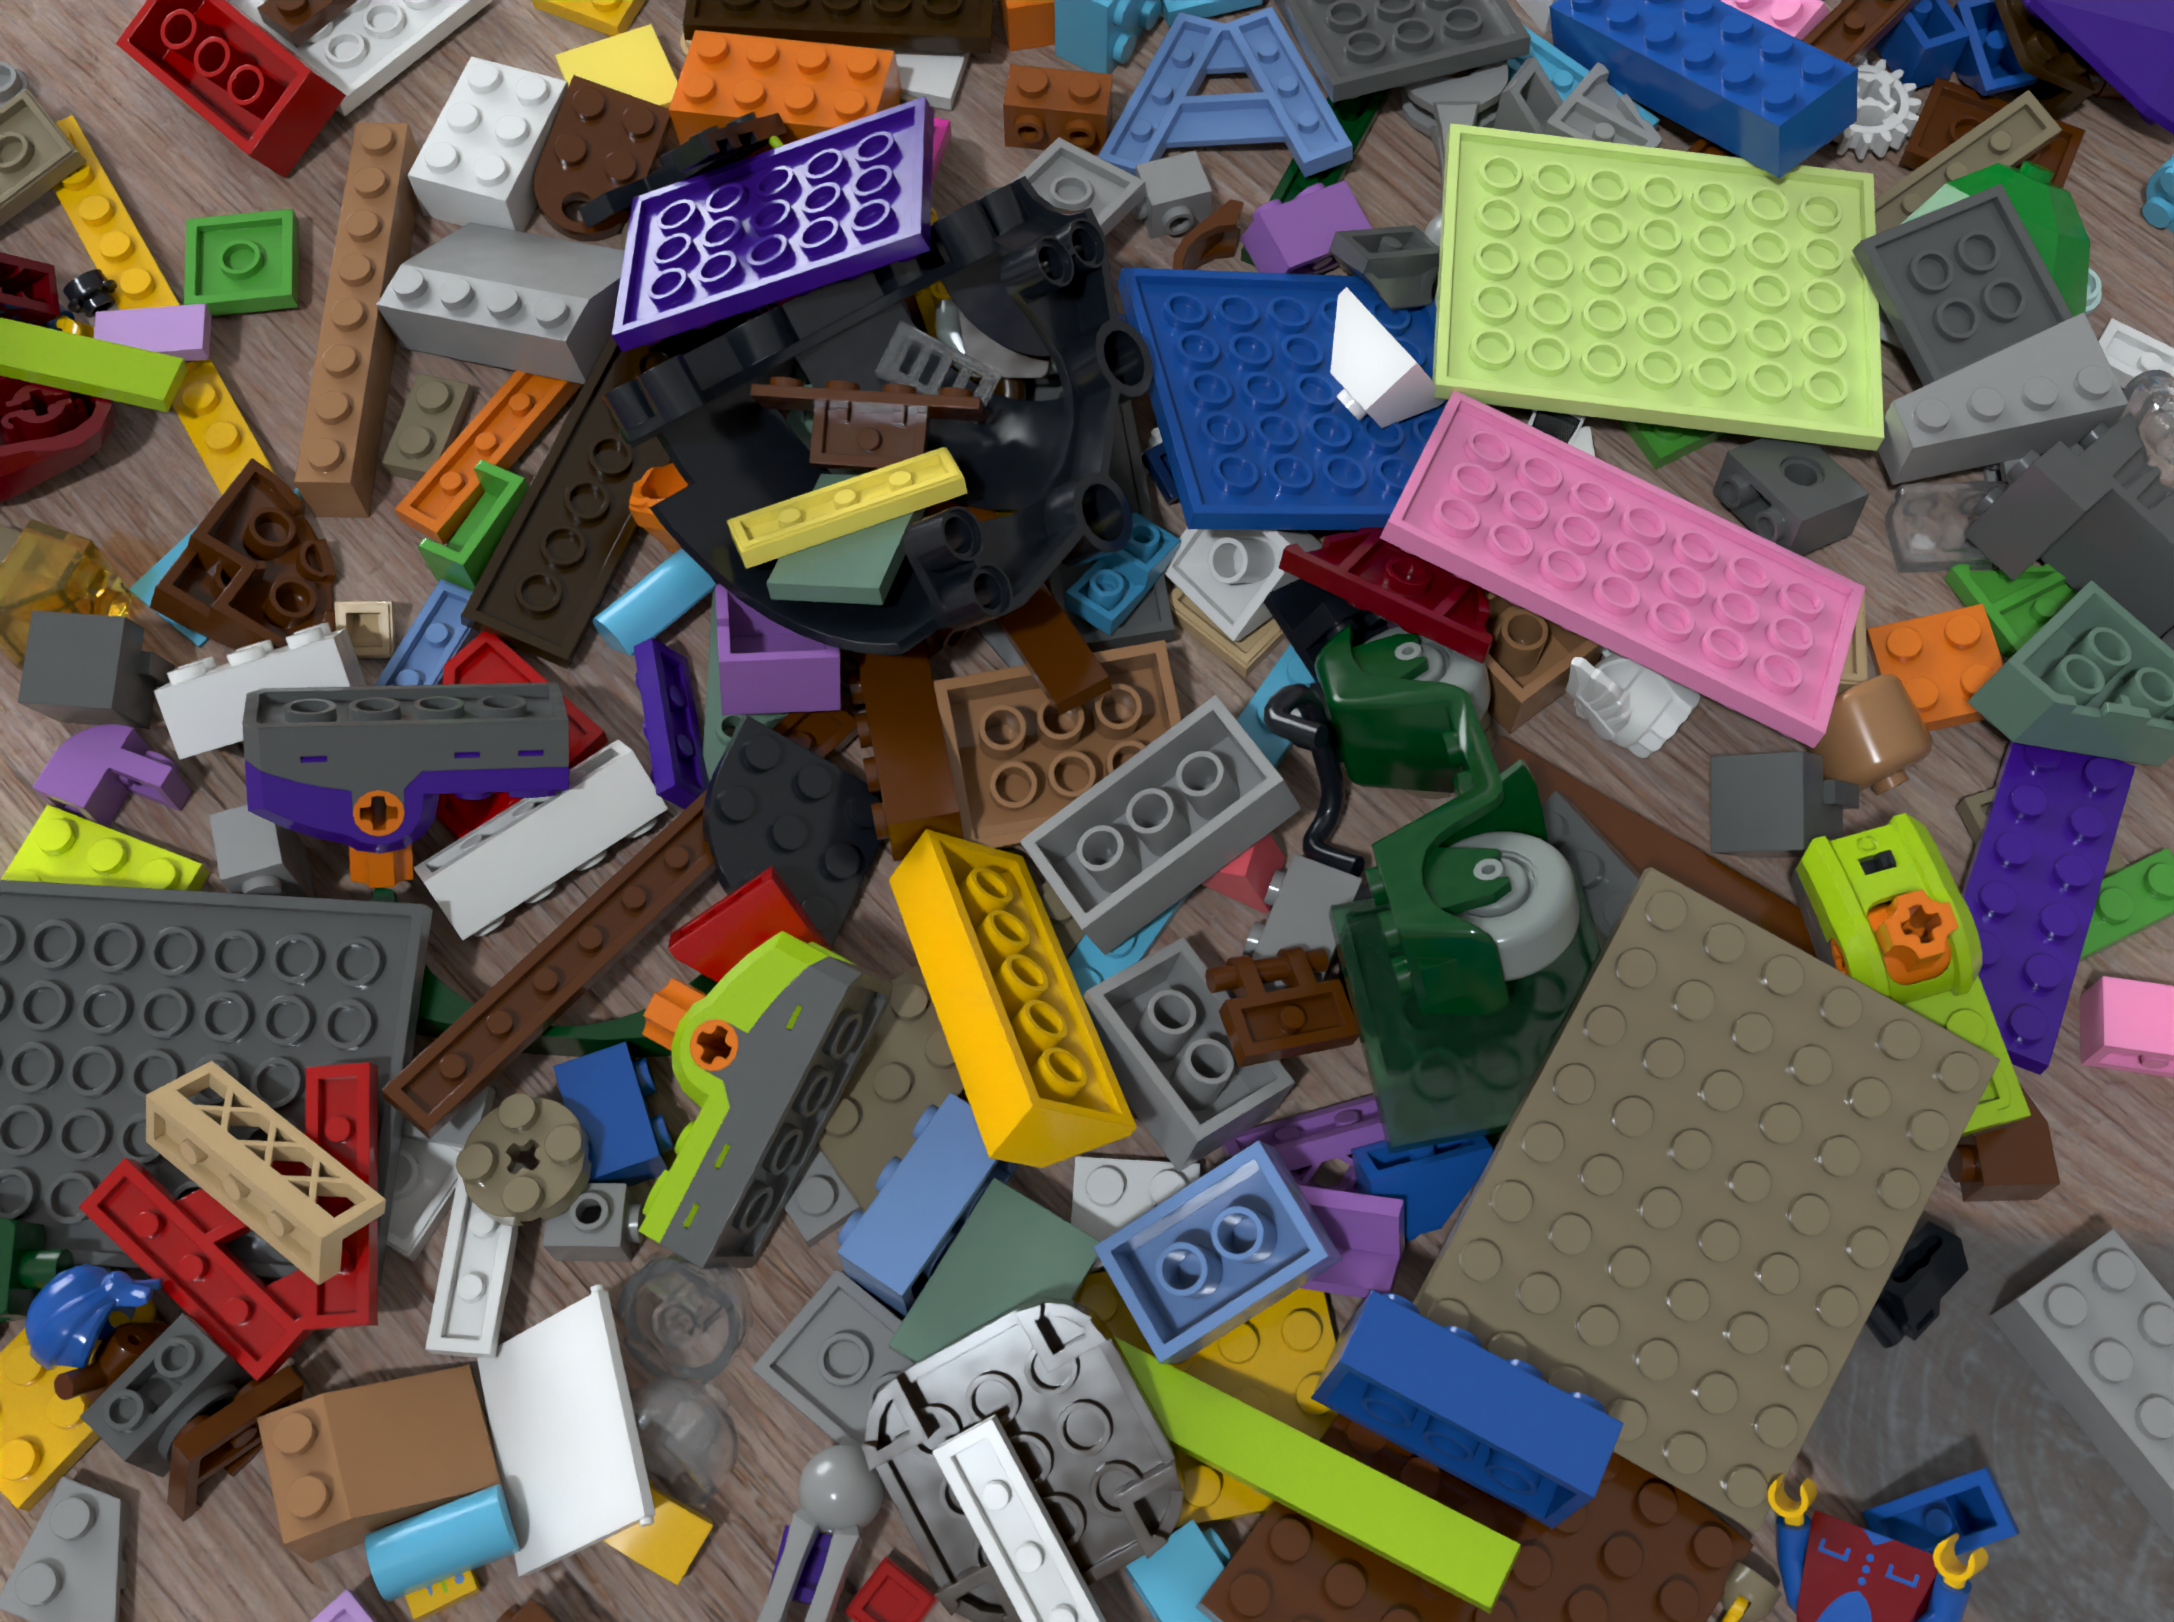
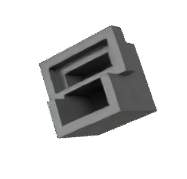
M32 610L18 703L61 723L89 725L118 724L132 728L150 729L155 697L154 691L156 686L162 687L170 682L167 673L175 670V665L154 652L141 651L144 628L126 617Z
M1798 751L1711 757V853L1751 859L1802 857L1812 839L1826 836L1830 841L1842 838L1843 809H1859V785L1835 779L1823 780L1822 755Z

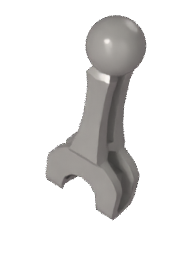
M1507 60L1501 63L1479 66L1469 76L1451 78L1442 75L1410 83L1402 88V116L1413 128L1431 137L1439 162L1441 209L1440 213L1428 223L1424 234L1439 247L1446 137L1450 123L1486 128L1494 127L1501 93L1508 85Z
M849 1445L832 1446L817 1453L806 1464L798 1486L801 1509L792 1515L781 1559L768 1596L756 1622H785L805 1563L820 1530L832 1533V1538L825 1565L804 1622H831L848 1573L863 1543L860 1529L864 1528L875 1518L884 1499L885 1485L876 1468L869 1471L862 1449Z

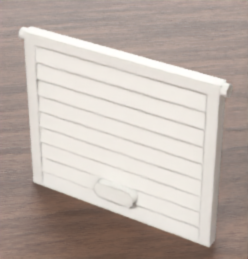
M603 1284L592 1286L589 1296L497 1346L495 1359L477 1358L496 1461L520 1552L514 1554L518 1577L529 1576L640 1523L641 1527L654 1524L653 1516L656 1514L608 1291L604 1290Z

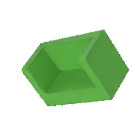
M479 460L473 470L485 492L448 545L443 546L423 538L417 547L438 582L440 579H443L470 591L475 589L524 495L529 489V485L524 477L483 460Z

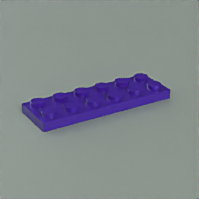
M2010 740L1996 782V790L1992 802L1989 804L1986 820L1980 833L1961 895L1971 912L1980 939L1982 967L1978 975L2011 1063L2041 1075L2050 1064L2136 766L2117 759L2013 743Z

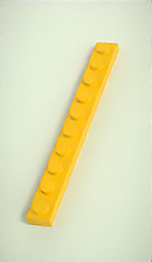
M71 115L57 121V125L87 162L55 185L53 190L96 268L100 269L108 280L116 281L117 288L111 294L116 300L118 308L126 310L179 306V302L74 116ZM210 357L209 360L185 361L187 372L172 402V406L221 495H223L251 458L274 473Z

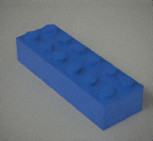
M1557 0L1549 6L1554 47L1589 71L1597 62L1605 65L1609 70L1607 82L1619 92L1628 94L1635 101L1778 178L1784 176L1857 121L1858 68L1720 0Z

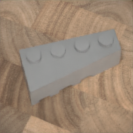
M2085 312L1892 401L1884 416V440L1879 446L1878 452L1892 485L2023 458L2032 449L2038 454H2044L2058 441H2062L2068 448H2071L2076 443L2079 444L2102 421L2109 427L2114 426L2129 403Z

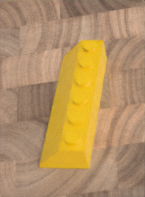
M926 829L888 880L989 1158L1044 1168L1130 1136L1137 1128L1024 857Z

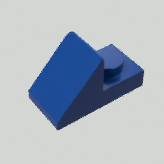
M1989 1466L1942 1479L1932 1486L1873 1506L1862 1512L1870 1531L1930 1554H1934V1549L1938 1543L1955 1533L1959 1534V1539L1954 1548L1955 1555L2020 1533Z

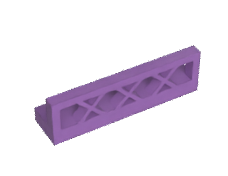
M1449 1073L1250 1128L1226 1142L1222 1146L1224 1159L1227 1161L1259 1140L1276 1148L1298 1185L1358 1193L1351 1149L1469 1117L1472 1118L1480 1131L1481 1128L1475 1095L1458 1076H1454V1073ZM1338 1158L1350 1165L1337 1184L1322 1187L1310 1180L1324 1161Z

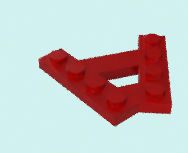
M370 1062L306 1067L305 1135L377 1193L378 1066ZM124 1158L79 1206L152 1279L162 1278L164 1284L162 1289L256 1381L263 1382L274 1375L313 1331L378 1326V1218L342 1240L340 1272L324 1283L318 1285L299 1269L266 1286L224 1245L252 1230L202 1188L177 1200L139 1162ZM273 1160L272 1168L281 1175L311 1176L312 1169L303 1162ZM317 1196L316 1203L334 1218L355 1206L347 1197Z

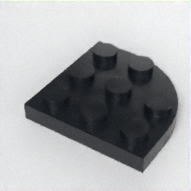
M746 715L739 721L712 775L704 801V842L708 841L713 861L719 873V876L716 878L721 887L729 895L773 866L829 946L832 947L882 839L877 840L871 804L883 802L881 792L869 794L866 782Z

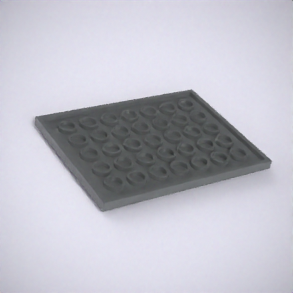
M0 880V1217L44 1225L46 1230L45 1249H69L74 1258V1265L89 1264L93 1266L141 1269L79 1206L124 1158L139 1162L177 1200L201 1189L200 1186L146 1143L147 1094L213 1061L305 1134L306 1067L370 1062L378 1066V1193L386 1199L385 1214L378 1217V1285L381 1286L404 1116L383 1098L382 1089L412 1062L433 909L425 904ZM210 1087L187 1098L194 1105L224 1106L225 1099ZM230 1126L229 1133L238 1140L267 1141L268 1134L260 1127ZM253 1230L224 1244L257 1277L281 1279L299 1270Z

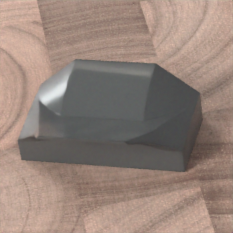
M1415 225L1335 232L1329 252L1345 271L1366 281L1390 310L1423 307L1432 304V287L1434 277L1439 271L1440 247L1433 243Z

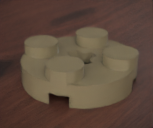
M515 1093L505 1098L499 1107L489 1112L475 1126L464 1148L457 1156L456 1168L458 1174L463 1179L466 1193L483 1213L504 1225L524 1226L520 1221H532L540 1217L547 1221L561 1215L579 1198L591 1174L592 1163L588 1159V1143H590L584 1126L564 1105L547 1098H532L525 1093ZM537 1148L534 1155L539 1161L538 1166L532 1171L523 1167L516 1174H513L517 1156L523 1151Z

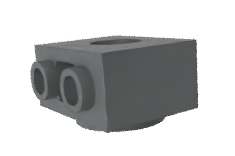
M1765 437L1729 450L1713 489V493L1755 534L1799 555H1804L1852 535L1870 494L1815 443Z
M182 1313L80 1418L125 1462L163 1478L170 1471L172 1441L175 1440L178 1432L197 1416L202 1414L212 1416L233 1402L236 1394L254 1378L196 1321Z

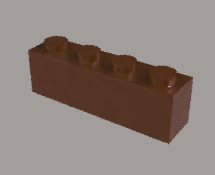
M921 641L904 654L899 655L856 652L859 669L847 672L853 705L865 703L866 707L865 713L855 714L861 749L873 747L874 757L863 758L869 794L881 792L883 802L871 804L877 840L889 838L893 861H900L906 857L926 829L963 839L960 811L925 641Z

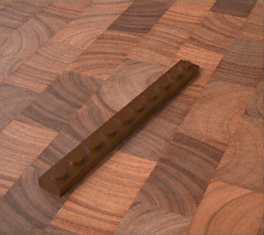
M842 708L841 710L790 712L773 728L774 731L827 761H831L858 735L856 719ZM707 790L382 1089L383 1098L430 1140L716 869L708 841L704 842L703 808Z

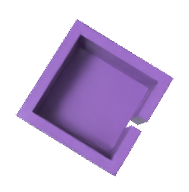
M721 584L715 585L722 715L841 710L839 648L801 636L775 623L739 600Z

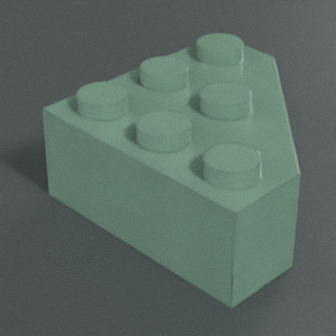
M2092 580L1967 701L1992 726L2000 730L2013 743L2159 767L2174 755V650Z

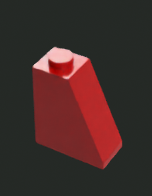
M773 866L671 933L668 946L675 959L716 982H719L745 956L781 931L787 932L807 944L812 941L834 952Z

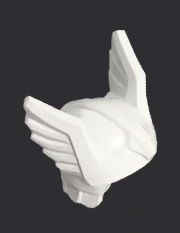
M1605 647L1602 651L1605 658L1595 666H1592L1582 657H1574L1570 664L1569 681L1566 691L1575 699L1573 705L1576 707L1577 716L1586 720L1598 738L1612 741L1621 747L1627 748L1640 758H1647L1652 752L1659 750L1667 739L1673 736L1686 721L1700 701L1698 692L1684 685L1677 684L1628 658L1621 657Z

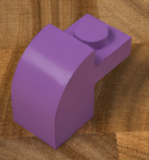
M118 724L91 727L66 740L52 755L32 787L48 805L105 827L110 826L130 792L178 811L183 809L192 794V790L178 775L179 766L175 762L152 751L134 728Z

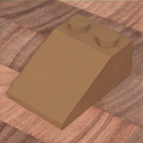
M470 1365L322 1393L257 1418L283 1545L309 1563L364 1543L365 1535L372 1531L499 1484L503 1487L473 1368Z

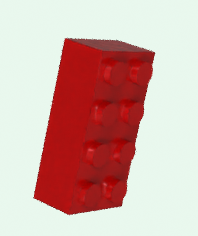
M146 0L115 43L248 156L284 178L287 177L346 97L341 90L230 0Z

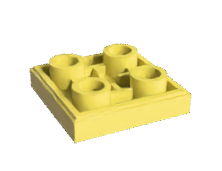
M651 24L555 55L558 68L563 79L568 82V86L573 75L662 107L668 109L670 107L678 82Z

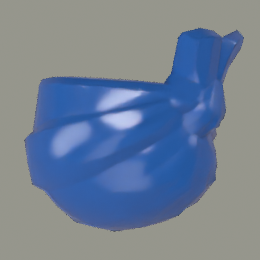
M89 1264L76 1266L58 1273L42 1288L28 1309L25 1329L30 1345L29 1354L39 1365L49 1371L59 1366L85 1368L89 1363L97 1340H103L114 1329L109 1322V1315L112 1311L122 1312L132 1321L136 1307L147 1304L152 1299L153 1290L164 1287L163 1279L133 1280L125 1272L112 1271L108 1273L104 1268Z

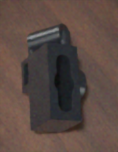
M1928 1221L1905 1245L1865 1323L1882 1347L1889 1348L1897 1345L1905 1335L1915 1341L1939 1316L1940 1299L1969 1270L1961 1238Z

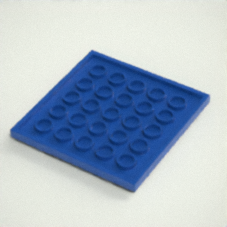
M1122 267L1117 286L1128 323L1140 333L1151 356L1153 377L1148 393L1188 529L1359 530L1364 527L1386 526L1448 399L1438 407L1383 428L1368 413L1359 421L1337 398V395L1344 387L1330 373L1338 295L1347 287L1420 365L1431 380L1433 375L1436 305L1433 298L1430 306L1390 310L1373 288L1358 276Z

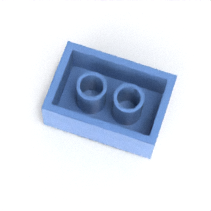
M951 1092L940 1107L932 1104L925 1110L912 1133V1137L917 1139L903 1160L895 1156L889 1161L875 1184V1189L879 1191L876 1198L865 1213L857 1209L848 1218L837 1238V1243L842 1245L837 1254L846 1276L880 1304L903 1319L922 1292L992 1179L995 1177L1007 1185L1018 1169L1017 1163L989 1158L970 1104Z
M1259 1140L1093 1247L1159 1364L1182 1363L1343 1260L1276 1148Z

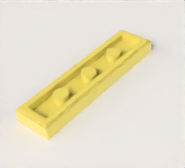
M942 447L727 520L731 537L747 569L956 498L968 492L962 472L948 449Z

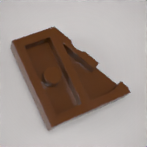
M288 1365L263 1382L253 1379L236 1394L233 1402L212 1416L209 1414L197 1416L178 1432L175 1440L172 1441L167 1504L183 1522L201 1508V1505L196 1501L197 1490L209 1478L222 1468L234 1477L263 1448L257 1418L302 1401L304 1382Z

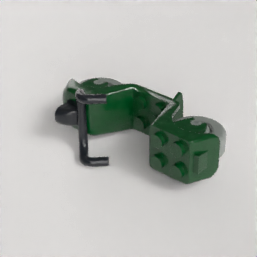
M1350 623L1335 634L1317 655L1314 667L1318 682L1310 684V687L1300 683L1284 686L1270 697L1264 708V722L1270 732L1287 739L1298 748L1311 751L1321 787L1320 804L1314 820L1303 837V852L1308 859L1360 877L1363 872L1365 862L1362 856L1326 845L1337 826L1343 807L1345 791L1343 775L1339 764L1341 762L1346 776L1354 784L1362 787L1455 793L1456 798L1371 844L1377 866L1365 869L1375 906L1388 905L1389 910L1378 913L1377 916L1387 950L1390 953L1401 950L1402 956L1391 959L1402 997L1415 994L1421 1015L1490 1016L1506 1008L1508 1005L1509 997L1505 981L1519 979L1542 970L1560 957L1572 942L1578 928L1580 912L1571 868L1563 855L1548 842L1538 787L1525 761L1519 759L1503 773H1499L1480 724V720L1489 706L1491 696L1485 661L1483 664L1422 635L1410 634L1399 626L1383 631L1364 644L1358 645Z

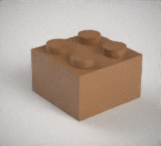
M1485 590L1484 596L1488 599L1490 612L1485 625L1486 633L1492 634L1493 640L1485 660L1491 689L1487 710L1511 734L1566 692L1570 664L1574 657H1582L1592 666H1595L1604 647L1574 632L1567 631L1560 625Z

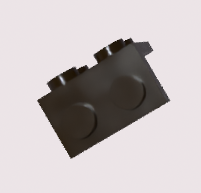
M1994 0L2019 66L2026 73L2038 77L2035 84L2018 88L2020 96L2030 90L2050 116L2058 120L2095 92L2087 72L2090 69V64L2042 19L2032 16L2024 7L2022 0Z

